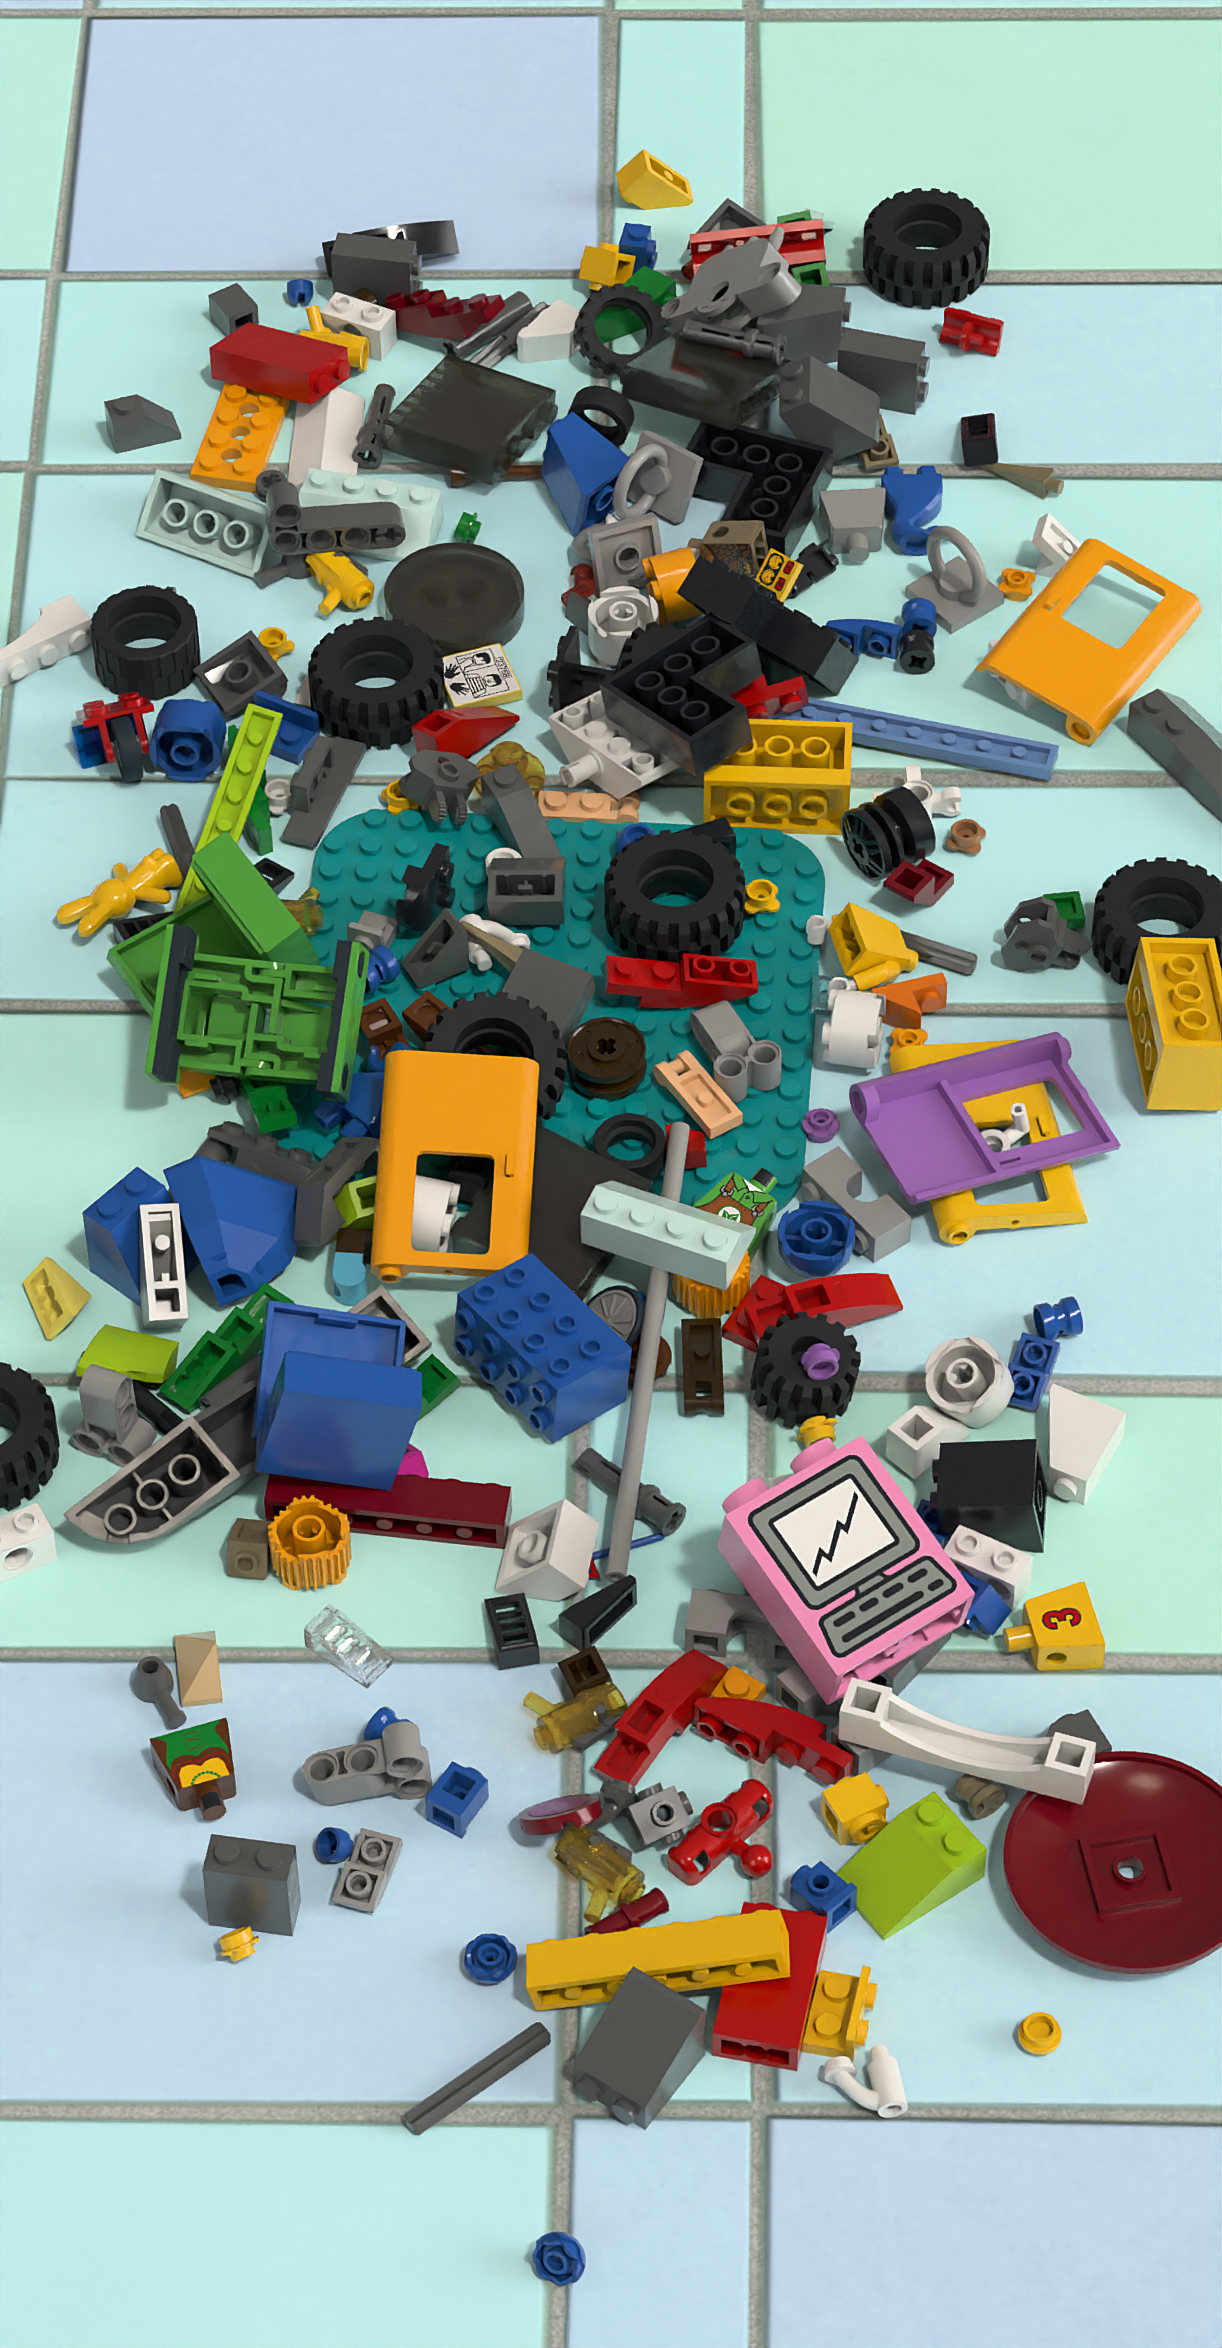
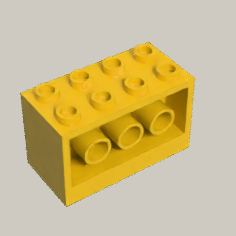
M749 719L753 741L704 772L703 823L726 817L731 827L776 829L788 834L842 835L841 818L850 809L853 722Z
M1140 937L1124 1003L1146 1109L1221 1111L1222 971L1215 940L1213 938Z

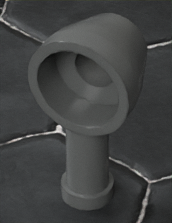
M308 554L283 555L281 563L262 572L254 573V580L257 586L263 589L269 583L284 576L292 579L310 577L312 574L307 570L310 565L305 561Z
M148 1656L143 1658L138 1663L132 1678L135 1696L143 1702L156 1703L166 1718L165 1722L170 1729L181 1727L186 1722L187 1717L178 1708L171 1696L174 1689V1681L170 1669L157 1657Z

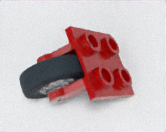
M129 692L117 696V702L104 704L103 700H95L83 704V710L75 711L76 717L84 728L97 725L108 764L118 763L120 773L125 782L143 778L141 757L149 754V744L141 714L154 712L153 703L145 695L139 696L138 692ZM127 715H131V716H132V720H133V724H134V727H135V731H134L132 722H131V720L129 719V717H128ZM106 720H110L112 742H110Z

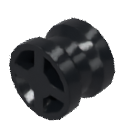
M911 630L901 636L899 640L901 668L913 675H921L932 670L935 665L934 639L932 635L923 630Z

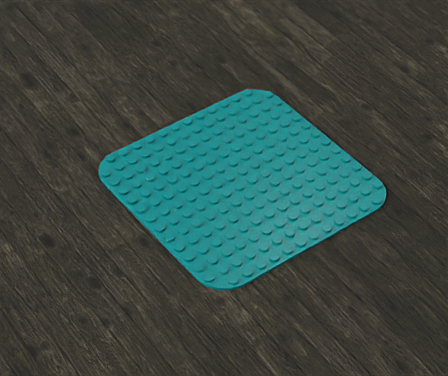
M370 809L365 813L350 817L335 826L323 838L316 852L304 932L322 962L319 965L334 967L337 940L347 941V926L350 922L358 923L365 910L396 919V902L398 899L405 900L407 893L405 892L406 883L402 881L407 866L412 865L423 868L435 843L450 846V862L454 863L451 887L455 888V899L450 908L458 921L469 914L479 915L482 920H490L487 903L488 876L486 874V857L491 851L498 848L511 849L488 814L468 813L466 822L463 825L453 824L449 812L446 813L447 816L444 822L440 823L434 822L431 819L432 816H430L429 811L404 810L399 815H392L387 809ZM559 818L549 819L546 823L561 856L566 857L565 924L503 926L515 934H526L530 940V950L592 974L596 991L578 1026L591 1019L601 1017L620 1018L635 1025L644 1036L647 1071L644 1081L639 1087L624 1097L608 1100L592 1098L580 1092L570 1081L566 1048V1073L561 1101L556 1103V1111L549 1120L542 1118V1127L535 1132L531 1216L580 1218V1214L595 1186L608 1182L599 1174L595 1167L593 1159L595 1132L605 1120L615 1115L626 1113L644 1115L656 1121L663 1129L665 1139V1125H672L674 1122H684L689 1125L690 1129L704 1133L707 1167L684 1169L679 1203L692 1207L731 1172H736L749 1181L759 1168H764L772 1173L778 1181L769 1193L777 1201L778 1213L797 1194L802 1184V1168L805 1166L807 1133L802 1128V1121L805 1120V1115L809 1112L821 944H810L807 941L806 925L811 916H823L825 876L818 858L803 843L783 834L779 830L731 827L736 835V858L740 862V868L744 871L745 886L757 879L771 881L778 887L776 900L780 902V909L774 913L767 911L765 913L749 914L745 911V920L743 921V929L740 936L734 940V944L726 952L720 950L719 957L756 961L757 994L729 1001V1003L755 1041L770 1040L780 1046L782 1051V1078L780 1084L771 1090L764 1091L752 1086L748 1087L746 1097L740 1102L734 1103L743 1113V1124L710 1139L666 1086H661L657 1082L653 1074L654 1065L663 1061L669 1063L675 1060V1055L688 1050L714 1080V1064L695 1038L689 1021V1014L707 1006L687 1008L639 1007L638 996L605 993L603 965L606 955L632 957L628 955V949L623 951L614 943V938L609 935L604 917V877L606 870L610 867V861L617 854L615 851L617 835L623 828L635 823L609 824L600 823L596 820L565 822ZM638 822L639 824L651 827L657 835H659L661 830H671V833L696 826ZM667 892L658 894L649 900L660 905L677 907L695 903L700 899L688 893ZM399 925V932L389 950L399 964L400 975L390 982L383 981L380 983L378 990L370 995H364L363 1006L385 997L402 1023V1033L413 1051H421L423 1042L402 1017V1012L427 990L451 1009H453V1002L462 997H465L467 1001L474 1000V993L486 992V997H496L497 991H502L511 973L492 956V967L488 970H479L477 964L469 960L468 970L428 987L420 988L401 962L426 931H418ZM306 1003V1004H311V1005H316V1006H321V1007H329V1008H332V1007L328 1006L327 1004ZM358 1034L353 1074L371 1073L367 1063L369 1052L360 1034ZM487 1045L500 1056L510 1057L513 1055L514 1057H521L512 1049L505 1050L496 1045ZM285 1083L287 1097L295 1110L298 1125L272 1131V1137L279 1141V1146L289 1150L290 1148L306 1150L312 1154L311 1159L320 1162L340 1140L338 1132L347 1123L341 1120L330 1131H326L316 1123L313 1115L315 1109L324 1100L323 1096L316 1091L317 1085ZM628 1139L612 1144L607 1151L618 1159L631 1161L649 1155L652 1148L642 1141ZM419 1155L416 1164V1175L447 1181V1173L455 1155ZM665 1165L663 1171L656 1179L644 1185L633 1186V1188L661 1196ZM361 1170L353 1174V1176H356L355 1181L377 1175L363 1174ZM494 1174L482 1203L477 1204L458 1199L457 1212L492 1214Z

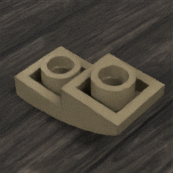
M879 414V445L857 453L865 471L899 465L891 433L887 434L881 414Z

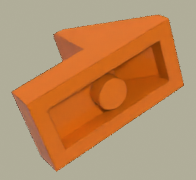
M943 972L872 988L871 993L885 994L886 996L885 1015L879 1014V1017H882V1023L894 1028H902L903 1030L921 1029V1013H929L946 1008L947 981Z

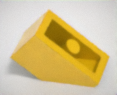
M644 149L616 173L620 196L627 203H634L643 210L689 206L694 202L689 180Z

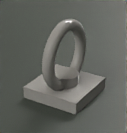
M649 430L641 432L635 453L623 466L614 487L612 504L616 516L624 520L643 515L650 509L675 523L684 522L704 459ZM626 497L635 501L636 503L630 507H627Z
M653 512L624 520L619 519V521L606 524V521L583 529L574 537L572 541L573 552L581 559L592 562L596 593L599 596L601 592L612 587L629 586L641 588L650 583L651 578L646 579L641 559L662 553L658 519Z
M950 526L934 528L928 536L926 545L932 571L907 585L905 597L909 600L924 598L934 603L936 607V623L949 634H953L1004 604V593L986 579L983 562L977 550L965 535ZM947 540L954 544L966 561L957 556L944 564L941 555V541Z

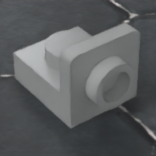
M365 910L358 923L350 922L347 926V941L360 942L368 952L377 945H383L389 949L399 932V925L396 919Z

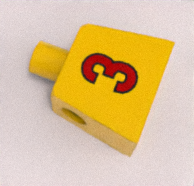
M1085 1581L1028 1599L1023 1604L1022 1625L1003 1629V1638L1007 1652L1030 1649L1035 1668L1040 1671L1103 1668L1106 1644Z

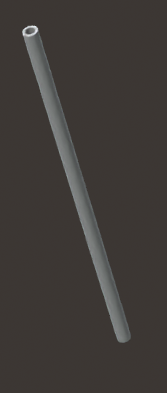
M674 1122L671 1125L661 1197L680 1202L690 1132L689 1125L684 1122ZM653 1266L650 1267L606 1579L612 1583L627 1576L670 1273Z

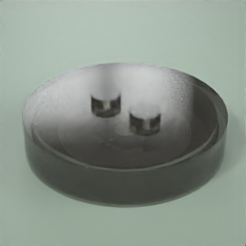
M452 542L435 544L419 549L406 556L392 569L384 587L386 620L392 621V618L403 620L405 625L411 623L422 630V634L426 632L435 641V645L440 648L443 657L500 643L503 647L518 633L525 616L524 582L518 569L502 554L481 545Z

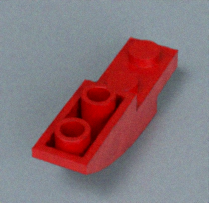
M763 674L730 696L746 706L748 719H767L768 716L781 712H795L803 705L809 704L807 689L802 676L767 686Z
M683 953L680 963L606 955L603 965L605 993L638 996L639 1007H700L712 1005L723 1000L728 1002L757 994L758 991L756 961Z
M853 1273L822 1277L785 1286L780 1296L746 1305L744 1315L759 1345L765 1329L769 1325L776 1326L777 1318L786 1314L793 1320L795 1319L796 1312L807 1311L809 1318H816L817 1313L828 1316V1323L833 1325L839 1321L845 1327L902 1311L903 1305L889 1274Z
M696 1649L690 1650L669 1665L641 1692L615 1724L614 1728L617 1735L594 1766L597 1775L610 1782L615 1779L623 1780L635 1787L674 1732L680 1735L683 1734L694 1718L695 1701L698 1698H706L712 1694L727 1673V1666Z
M706 1697L698 1698L694 1703V1727L705 1737L712 1740L717 1739L732 1747L744 1758H753L765 1764L772 1753H774L786 1764L797 1765L812 1773L817 1780L827 1785H835L845 1777H853L854 1755L827 1742V1725L785 1707L742 1698Z

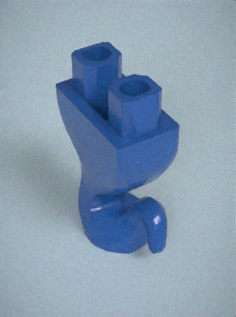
M933 465L920 466L916 474H903V469L899 466L886 467L884 475L881 476V488L886 490L885 511L893 517L891 527L892 540L905 554L924 556L927 554L928 536L938 526H931L926 529L921 527L934 520L941 511L943 494L942 474L937 473Z
M398 1041L392 1045L387 1054L396 1050L412 1049ZM375 1045L370 1047L367 1061L371 1073H354L352 1076L349 1103L327 1101L324 1098L313 1112L316 1123L326 1131H330L341 1120L347 1123L338 1132L340 1139L342 1137L380 1138L386 1055L383 1059L379 1060V1050Z

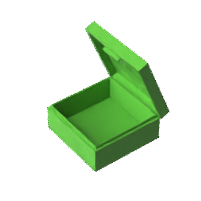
M224 831L191 856L194 861L190 865L208 895L110 948L106 958L151 1018H153L166 924L190 926L201 937L198 952L201 954L262 960L282 964L319 965L322 963L300 924L227 831ZM191 994L185 1033L187 1034L196 1033L200 1000ZM220 994V997L241 999L240 996Z

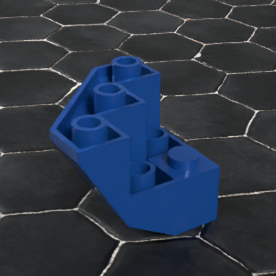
M201 1155L194 1156L163 1170L176 1203H179L180 1215L220 1307L257 1292L264 1282L268 1283L291 1263L299 1247L293 1240L297 1185Z

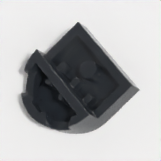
M435 843L423 868L412 865L407 866L402 881L406 883L405 900L398 899L396 902V921L398 925L418 931H427L445 908L450 909L455 899V888L451 887L454 863L450 862V846Z

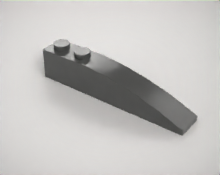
M1157 688L1131 702L1129 705L1127 734L1222 823V734L1183 698Z

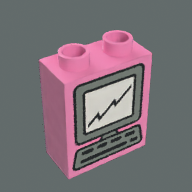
M863 1436L856 1438L839 1449L836 1448L830 1438L817 1441L798 1454L791 1462L790 1468L795 1475L769 1489L762 1478L753 1479L733 1491L722 1503V1508L726 1515L717 1543L718 1550L827 1706L846 1694L852 1677L869 1681L963 1625L975 1595L972 1588Z

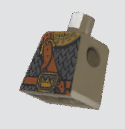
M759 520L715 521L711 523L703 539L691 538L687 547L691 548L695 560L700 556L711 562L715 557L732 567L731 570L739 575L744 573L754 580L769 553L763 521Z

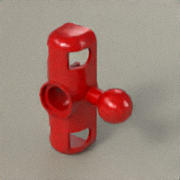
M747 1779L742 1782L740 1790L736 1793L732 1792L721 1802L712 1803L707 1806L701 1814L700 1821L683 1835L682 1842L677 1847L672 1846L668 1850L667 1865L669 1871L684 1884L693 1886L701 1882L732 1853L740 1859L741 1868L747 1875L762 1877L768 1874L773 1867L774 1860L770 1850L761 1844L749 1845L744 1842L774 1813L773 1797L768 1788L759 1780ZM761 1799L767 1804L768 1808L766 1813L758 1819L752 1806ZM717 1827L728 1828L727 1830L721 1832L713 1830ZM703 1852L704 1854L706 1853L709 1863L699 1873L693 1860Z

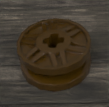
M601 1017L591 1019L579 1025L570 1035L566 1047L570 1081L580 1092L592 1098L606 1100L620 1098L635 1091L644 1081L647 1071L646 1044L643 1034L635 1025L620 1018Z

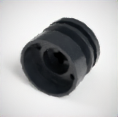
M903 786L895 787L877 796L873 802H864L858 808L846 811L841 818L842 836L850 857L857 868L873 881H880L888 877L904 860L914 864L932 855L935 850L936 837L928 812L917 796Z

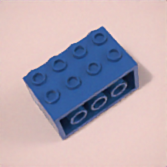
M532 1252L457 1293L453 1339L455 1351L462 1359H467L479 1371L485 1382L491 1383L501 1392L506 1402L511 1407L517 1408L528 1419L535 1431L541 1432L552 1443L626 1401L632 1348Z

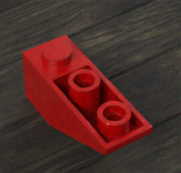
M495 705L437 709L413 725L411 730L417 753L426 749L457 753L466 758L480 750L483 745L496 736L503 734L509 727L518 722L520 718L519 715Z

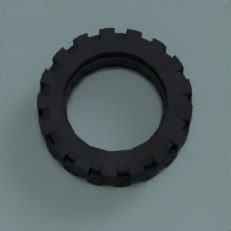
M617 283L610 288L608 285L600 288L597 293L594 292L587 299L575 321V328H577L575 341L576 344H580L581 348L579 351L583 358L587 357L590 360L589 364L593 368L599 367L603 370L602 373L611 376L614 373L618 374V377H627L629 373H633V375L639 374L644 368H648L653 363L666 341L667 332L664 329L667 323L666 318L661 315L662 308L658 302L655 304L651 300L652 296L645 291L643 294L638 291L639 287L633 285L624 287V284ZM610 306L624 307L633 311L642 320L646 329L647 340L639 352L618 354L609 350L600 342L595 332V319L602 309Z

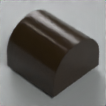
M595 1645L557 1663L576 1702L580 1704L593 1703L603 1695H607L612 1689L613 1682Z

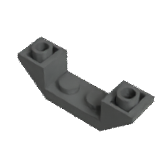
M342 1137L299 1183L293 1237L297 1246L322 1247L329 1244L335 1238V1233L346 1221L332 1197L339 1194L345 1182L359 1170L363 1174H377L379 1139L371 1137Z

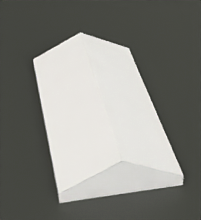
M336 387L311 405L297 401L288 482L297 487L298 494L309 468L358 475V463L353 461L352 453L355 446L359 444L357 436L359 429L363 426L365 397Z

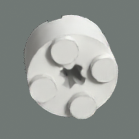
M618 586L604 590L600 593L599 599L594 603L593 600L588 607V644L601 666L605 668L617 666L626 639L631 637L632 631L638 627L645 631L647 623L655 621L659 626V609L655 599L650 595L649 599L641 595L640 589Z
M831 989L828 1000V1011H831L830 1022H824L822 1032V1044L825 1045L823 1061L831 1064L875 1069V1064H878L884 1033L882 1017H879V1014L885 1015L886 1012L885 994Z
M416 1175L411 1246L414 1250L447 1253L451 1229L453 1230L458 1207L456 1206L461 1188L460 1184Z
M972 1336L957 1340L952 1338L938 1345L927 1359L924 1371L926 1373V1390L942 1412L965 1426L978 1429L994 1420L1004 1411L1014 1392V1382L1008 1367L989 1343Z

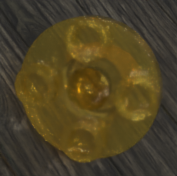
M504 741L497 744L494 748L490 749L491 753L482 757L476 764L480 777L475 785V789L481 797V775L513 763L530 786L535 798L539 797L540 790L544 791L545 768L542 762L533 754L525 751L524 747L517 742Z

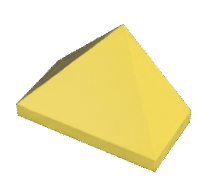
M45 1257L22 1282L45 1337L48 1340H53L92 1297L52 1258Z

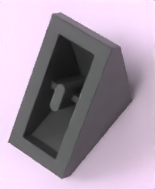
M445 908L402 960L401 964L420 988L428 987L468 970V933L452 911Z

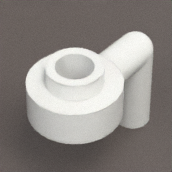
M1015 1103L1011 1106L1010 1111L1014 1124L1004 1132L996 1129L981 1132L991 1150L999 1152L1010 1150L1013 1143L1029 1132L1030 1124L1024 1104Z

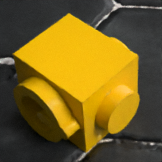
M600 242L599 248L585 245L580 263L579 279L588 280V288L597 291L607 285L610 288L617 283L624 284L632 276L636 256L619 253L618 245Z
M867 1772L855 1777H845L834 1786L822 1791L821 1815L841 1846L851 1841L855 1844L866 1843L872 1840L888 1824L886 1820V1808L889 1807L887 1794L880 1784L875 1785Z

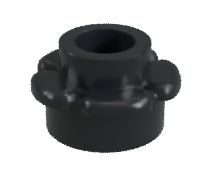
M215 1075V1078L209 1080L218 1101L225 1099L227 1104H231V1099L241 1096L234 1077Z

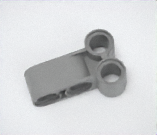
M723 1000L689 1014L693 1034L714 1064V1081L733 1103L740 1102L746 1097L748 1087L752 1086L758 1090L767 1091L774 1089L780 1084L782 1078V1051L780 1046L770 1040L755 1041L728 1001Z
M91 1364L86 1369L79 1388L84 1418L72 1434L71 1439L81 1452L93 1457H100L103 1453L108 1454V1457L115 1464L123 1468L152 1446L157 1438V1433L150 1423L138 1417L131 1377Z
M402 1721L388 1725L382 1731V1738L317 1752L307 1758L303 1765V1774L314 1799L322 1805H335L395 1791L403 1799L414 1800L425 1797L433 1788L428 1750L421 1745L418 1726L411 1722Z

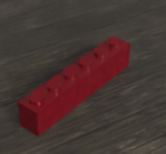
M269 1473L264 1496L266 1521H274V1517L279 1516L280 1510L286 1511V1506L293 1502V1498L296 1497L300 1500L304 1495L306 1498L314 1495L315 1499L323 1501V1505L331 1504L332 1509L338 1508L339 1512L347 1514L350 1533L505 1549L512 1514L511 1486H502L496 1483L464 1482L453 1478H427L415 1474H397L391 1490L388 1491Z

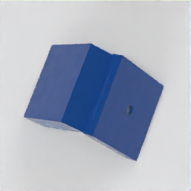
M269 1300L265 1308L251 1440L256 1441L255 1471L390 1491L422 1409V1372H417V1369L402 1367L406 1321Z

